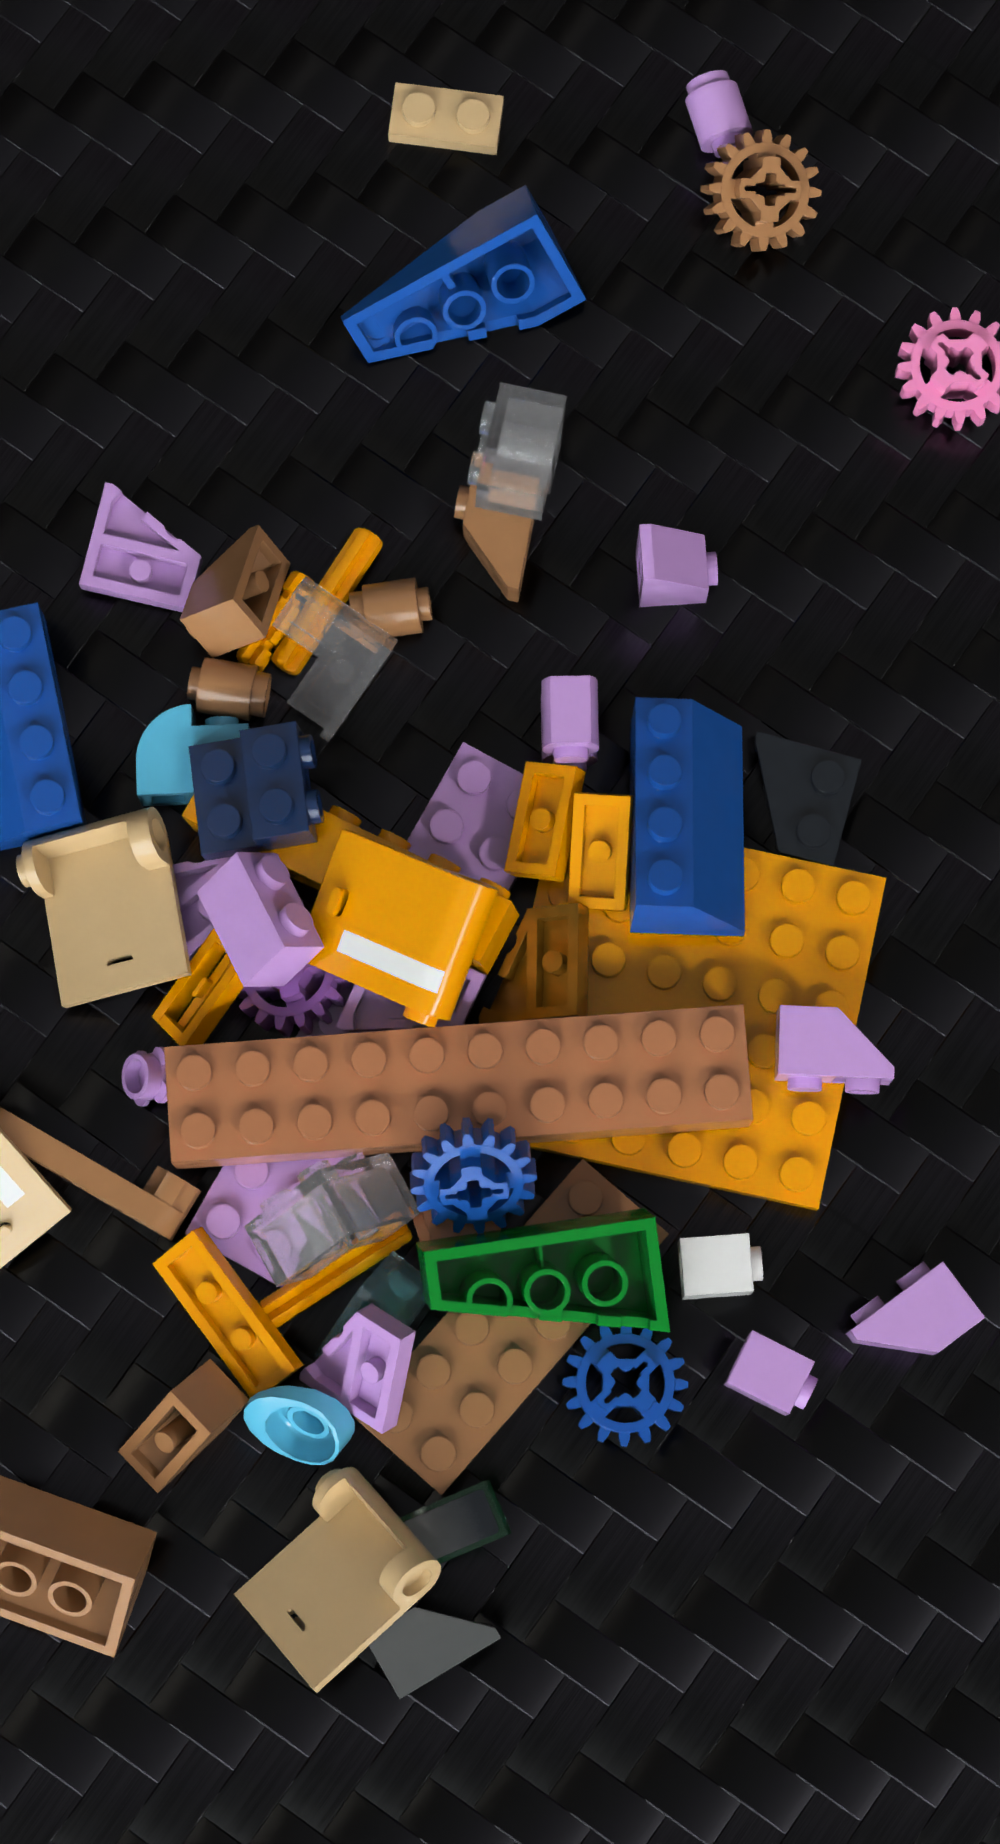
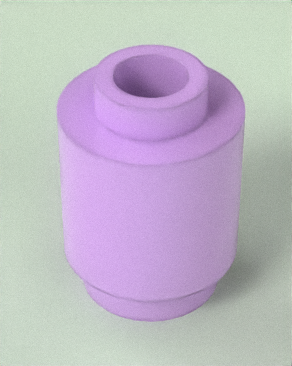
M710 71L695 77L687 84L688 96L685 99V103L703 152L714 153L715 157L721 158L717 151L720 145L730 143L735 146V135L749 132L752 136L753 129L738 85L735 81L730 80L726 71Z

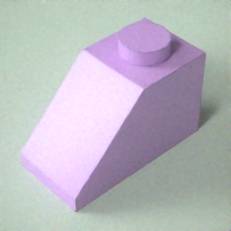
M639 524L635 553L639 607L706 603L709 586L718 585V565L716 552H706L705 535L655 524Z

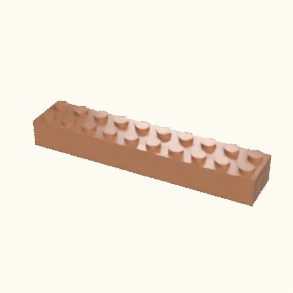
M743 1004L164 1047L171 1163L176 1169L422 1151L421 1139L425 1135L438 1140L440 1139L441 1124L446 1123L453 1131L460 1130L462 1119L465 1117L470 1118L473 1128H481L487 1118L493 1119L494 1131L498 1133L511 1126L515 1128L516 1142L527 1140L529 1143L749 1127L753 1121Z

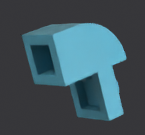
M191 704L176 706L158 715L143 732L136 752L137 796L141 805L188 804L194 794L189 746L240 738L239 730L250 729L249 724H239V719L232 716H215L205 719V725L196 726V716Z

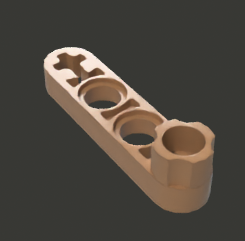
M0 1107V1128L27 1158L171 1241L201 1192L185 1180L158 1165L144 1188L141 1189Z

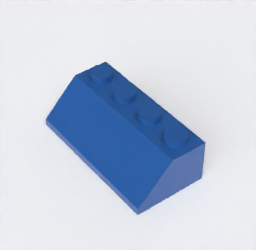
M38 602L0 610V851L21 847L28 840L87 824L47 623Z
M635 697L630 723V795H633L630 847V933L744 937L742 726L693 699Z

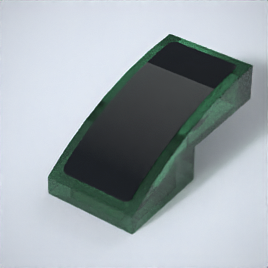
M490 1480L483 1481L400 1517L440 1564L511 1534Z

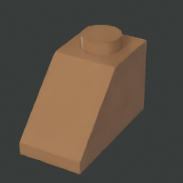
M473 469L470 487L464 485L459 487L454 518L463 519V538L506 599L519 602L539 498V481Z
M259 525L249 528L193 582L180 621L185 625L188 633L194 639H197L212 658L266 638L291 563Z
M209 1359L166 1395L118 1452L158 1493L230 1424L246 1406L249 1399Z

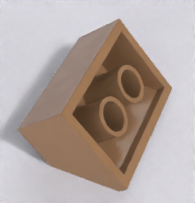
M0 1475V1616L114 1658L145 1577L157 1532Z

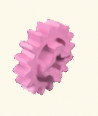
M952 307L948 321H942L940 316L934 311L929 314L927 320L928 330L918 324H914L909 333L913 343L902 342L898 356L906 362L897 364L895 378L908 380L902 386L900 396L902 399L916 397L918 401L913 410V414L916 417L923 414L926 410L934 413L932 417L933 427L937 428L942 423L944 417L952 419L954 430L960 431L965 417L969 416L973 423L979 427L983 425L986 418L985 408L995 414L1000 412V341L998 342L995 338L1000 324L994 322L986 328L980 326L981 312L975 310L970 316L969 321L961 320L958 307ZM948 337H960L965 339H949ZM986 354L992 366V382L988 380L989 374L982 369V359ZM921 356L925 359L924 364L931 370V378L927 384H925L920 371ZM959 363L966 368L965 372L959 370L954 375L946 370L948 366L954 368ZM961 398H963L965 401L955 402V401H949V400H946V399H961Z

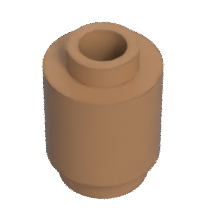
M415 577L362 585V591L349 592L351 618L356 637L369 635L370 640L423 633V621L433 620L428 587L418 588Z
M205 657L202 668L192 666L188 681L187 699L196 701V712L232 716L245 721H250L252 716L264 718L269 703L272 674L259 672V666Z

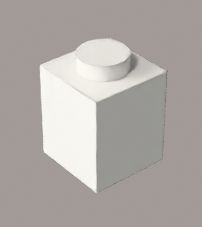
M749 1233L680 1238L677 1243L682 1300L751 1295L754 1292L753 1281H763L760 1246L750 1247Z

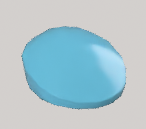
M290 1385L269 1388L253 1395L244 1409L243 1419L248 1429L264 1445L283 1456L309 1465H325L334 1461L350 1441L355 1431V1421L344 1405L337 1399L311 1388Z

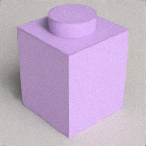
M752 1330L748 1334L724 1385L787 1416L790 1414L793 1406L802 1410L805 1408L818 1378L809 1374L815 1361Z

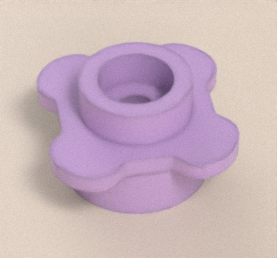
M155 1047L153 1052L148 1054L146 1051L139 1050L131 1054L123 1065V1089L126 1095L134 1099L135 1103L140 1107L148 1106L151 1100H155L157 1103L167 1102L164 1047Z

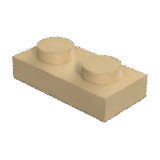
M395 82L388 131L389 142L497 155L504 96Z

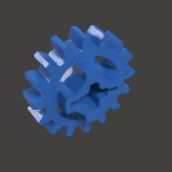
M465 1117L462 1119L461 1129L453 1131L449 1125L443 1123L440 1125V1139L437 1140L425 1135L421 1139L422 1152L412 1153L410 1190L411 1194L416 1195L417 1209L419 1212L431 1209L432 1223L436 1226L443 1223L447 1218L453 1220V1232L460 1233L465 1223L473 1224L477 1234L484 1233L485 1222L493 1221L500 1228L506 1227V1213L510 1212L514 1215L522 1216L525 1213L524 1199L529 1200L535 1197L534 1181L537 1180L535 1158H531L529 1142L527 1140L516 1142L515 1128L511 1126L503 1129L500 1133L495 1132L493 1119L487 1118L481 1128H473L470 1118Z
M599 1326L600 1341L595 1343L586 1336L580 1339L581 1346L586 1351L583 1358L576 1355L568 1356L566 1362L577 1369V1375L563 1378L562 1386L576 1389L577 1396L571 1398L566 1403V1407L568 1410L583 1409L585 1415L581 1418L578 1426L582 1430L594 1422L600 1427L597 1441L601 1443L609 1436L610 1432L618 1433L620 1447H627L630 1433L635 1432L638 1433L644 1444L651 1442L649 1427L655 1424L666 1432L671 1425L664 1416L667 1410L682 1412L684 1408L682 1403L673 1398L674 1391L688 1388V1381L676 1379L673 1372L685 1363L684 1359L673 1358L669 1360L665 1353L670 1348L672 1340L668 1337L656 1345L651 1341L653 1331L646 1328L642 1330L639 1336L632 1334V1327L621 1326L620 1334L613 1335L609 1327ZM617 1345H631L644 1351L636 1359H617L611 1351L609 1352L608 1348ZM591 1364L601 1375V1393L593 1401H590L586 1389V1376ZM641 1364L645 1365V1369L640 1372L639 1378L634 1385L639 1392L636 1397L632 1398L629 1394L624 1393L619 1398L615 1396L609 1403L604 1402L611 1394V1389L615 1384V1380L611 1376L612 1372L618 1370L625 1375L631 1370L635 1371ZM658 1366L662 1371L664 1379L663 1395L659 1403L649 1392V1374ZM614 1408H633L643 1419L631 1423L612 1421L606 1418V1416Z

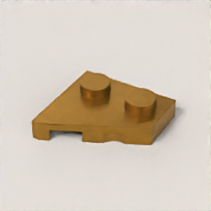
M580 903L528 908L516 933V944L506 955L498 973L499 976L504 977L491 1008H482L479 1015V1024L587 1016L588 907Z

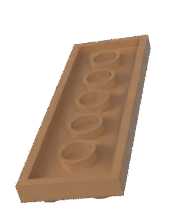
M582 1159L524 1226L640 1208ZM656 1223L660 1246L669 1233ZM447 1312L411 1353L397 1425L381 1434L357 1417L355 1419L442 1496L592 1323L553 1322L518 1316L501 1317Z

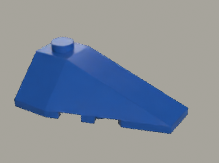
M524 185L477 211L341 316V320L366 361L372 363L431 350L438 342L468 336L469 341L486 338L488 331L518 325L519 330L536 327L585 301L586 297L551 227L529 189Z

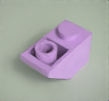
M779 1006L776 1012L774 1081H788L787 1090L822 1091V1083L845 1084L846 1093L879 1094L880 1085L889 1086L893 1081L894 1066L838 1007Z
M923 1261L896 1281L903 1291L889 1302L884 1304L880 1297L876 1296L853 1313L851 1318L857 1325L848 1331L846 1335L852 1343L934 1355L985 1317L944 1262L930 1270Z

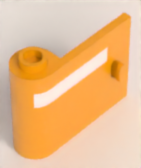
M342 828L311 912L314 926L325 947L308 964L406 1006L403 1013L404 1017L426 1026L436 1027L438 1019L451 1020L499 889L469 876L439 868Z

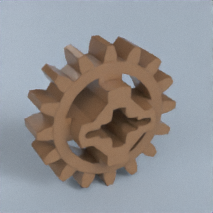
M770 129L756 131L754 138L749 132L735 135V146L727 143L717 148L718 154L723 160L722 162L706 163L704 169L714 176L713 183L700 186V192L712 195L714 203L709 204L703 211L705 215H719L721 220L714 229L716 234L733 231L731 238L732 246L743 247L750 240L752 252L766 251L768 244L773 249L784 248L787 246L786 234L792 238L802 237L805 234L804 228L799 222L800 219L816 218L817 212L808 206V201L810 198L821 196L822 190L816 187H809L808 179L814 177L819 171L817 167L804 168L801 163L808 153L805 147L792 151L789 150L791 144L790 135H778L772 141ZM744 160L743 171L735 179H732L735 169ZM781 165H782L783 168L786 170L788 176H787V175L785 174V172L780 168ZM758 184L760 187H765L766 190L776 191L777 194L764 198L763 195L756 194L755 191H746L745 187ZM787 203H790L785 215L779 220V211ZM733 204L742 213V218L736 212Z

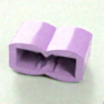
M590 675L549 676L542 680V763L577 766L587 772V766H591L598 761V680Z

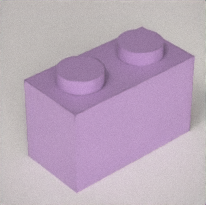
M236 852L197 891L243 987L285 986L325 947L314 926L311 914L304 907L290 879L289 871L277 853Z

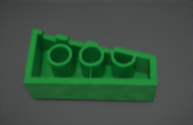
M644 1208L484 1232L483 1234L474 1233L416 1242L423 1298L431 1310L501 1317L518 1316L538 1318L542 1321H572L593 1323L597 1326L618 1328L625 1326L646 1328L650 1331L670 1332L656 1218Z

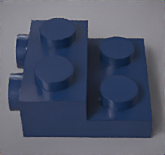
M296 721L239 730L240 738L189 746L201 856L206 861L232 857L236 852H262L317 842L315 824L324 822V812L319 790H311L309 769L317 768L316 749L312 735H304Z

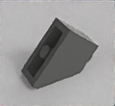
M415 1606L397 1619L369 1647L397 1696L401 1699L499 1640L501 1636L494 1626Z

